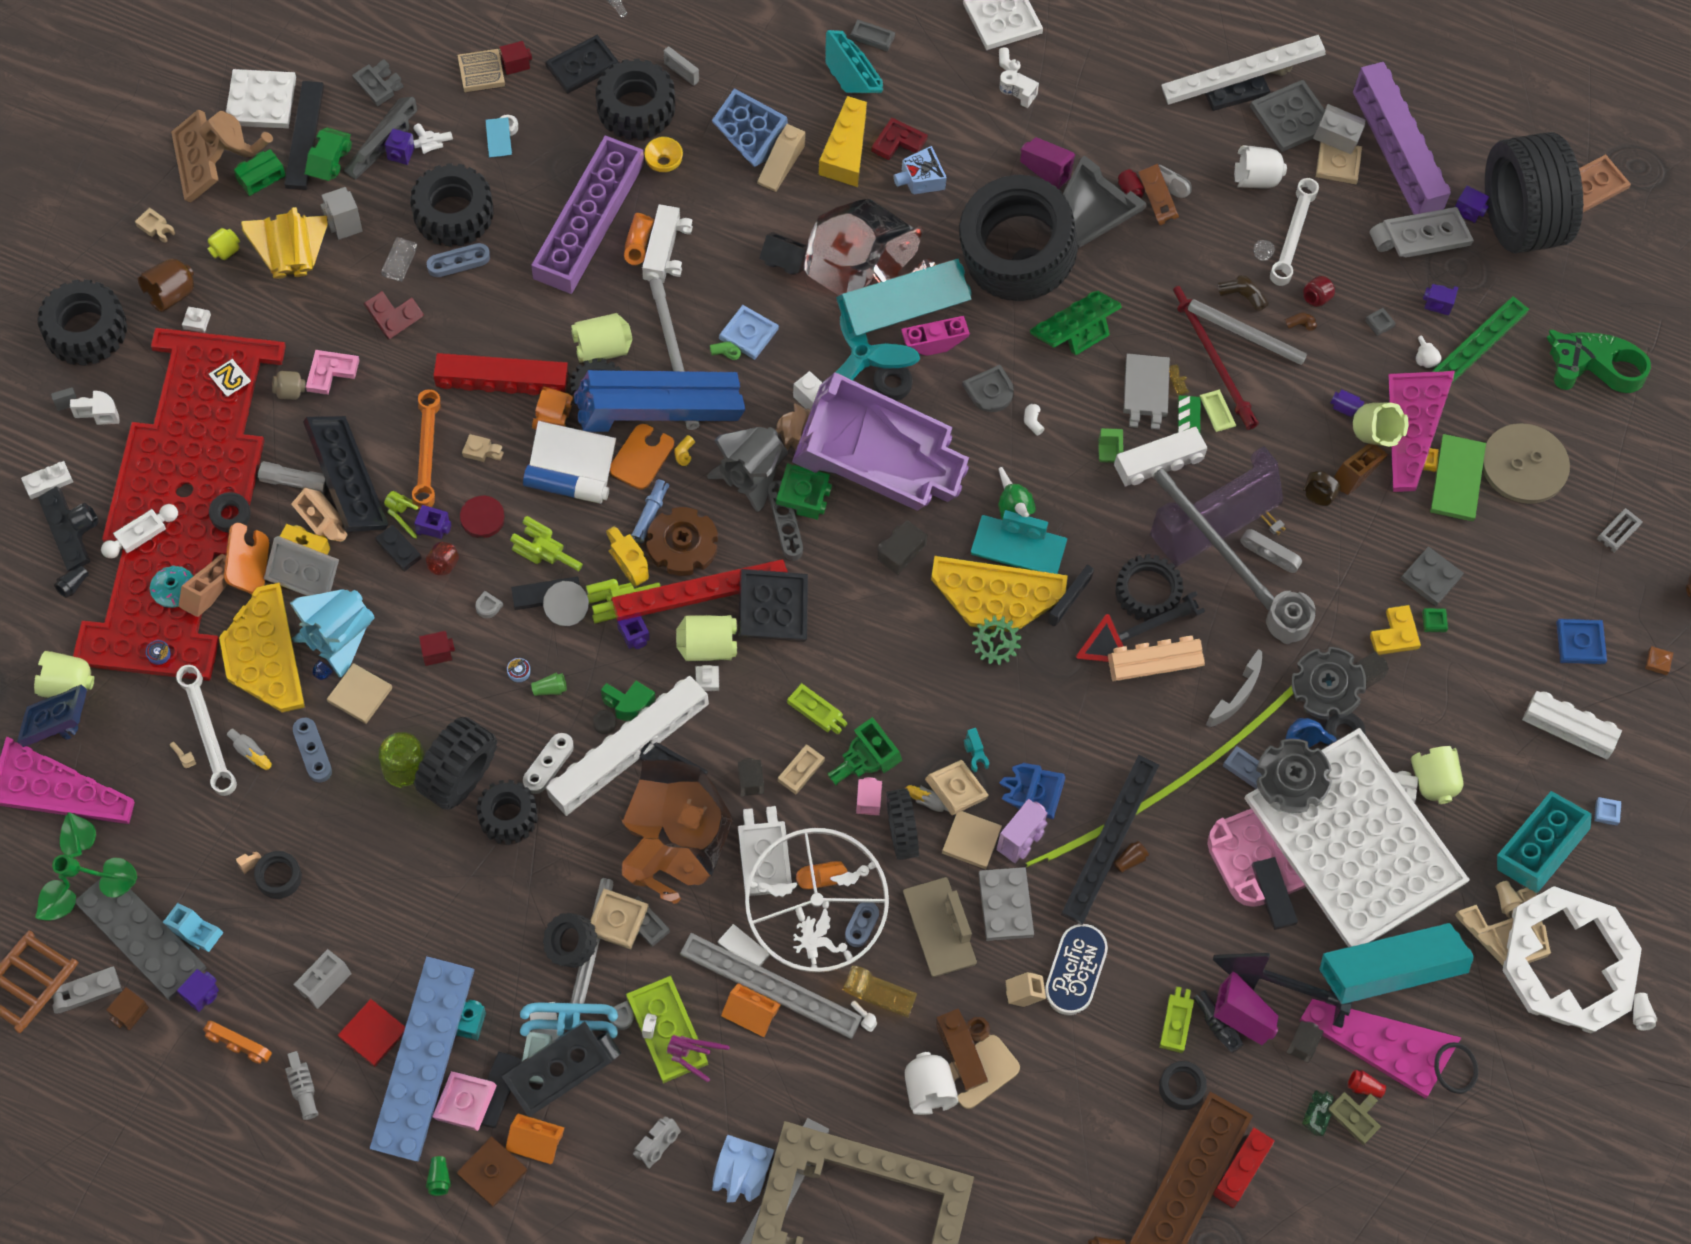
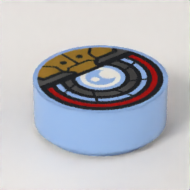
M522 658L511 660L507 666L509 678L514 682H523L530 676L529 663Z

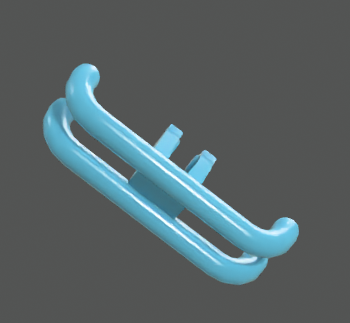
M531 1003L524 1006L520 1011L522 1019H527L534 1012L559 1013L558 1020L537 1019L527 1021L520 1028V1034L527 1036L534 1029L557 1030L558 1036H561L565 1030H570L584 1022L580 1020V1013L606 1014L610 1021H616L618 1013L615 1008L605 1004ZM585 1021L591 1030L606 1031L612 1038L617 1037V1028L612 1023L606 1021Z

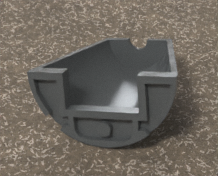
M1085 155L1081 158L1063 193L1072 208L1078 249L1146 208V202L1132 191L1126 195L1102 176L1100 167Z

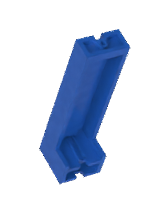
M588 370L574 394L575 404H578V408L581 409L578 412V421L582 424L583 431L608 432L614 420L739 421L745 411L743 396L739 394L740 383L737 372Z

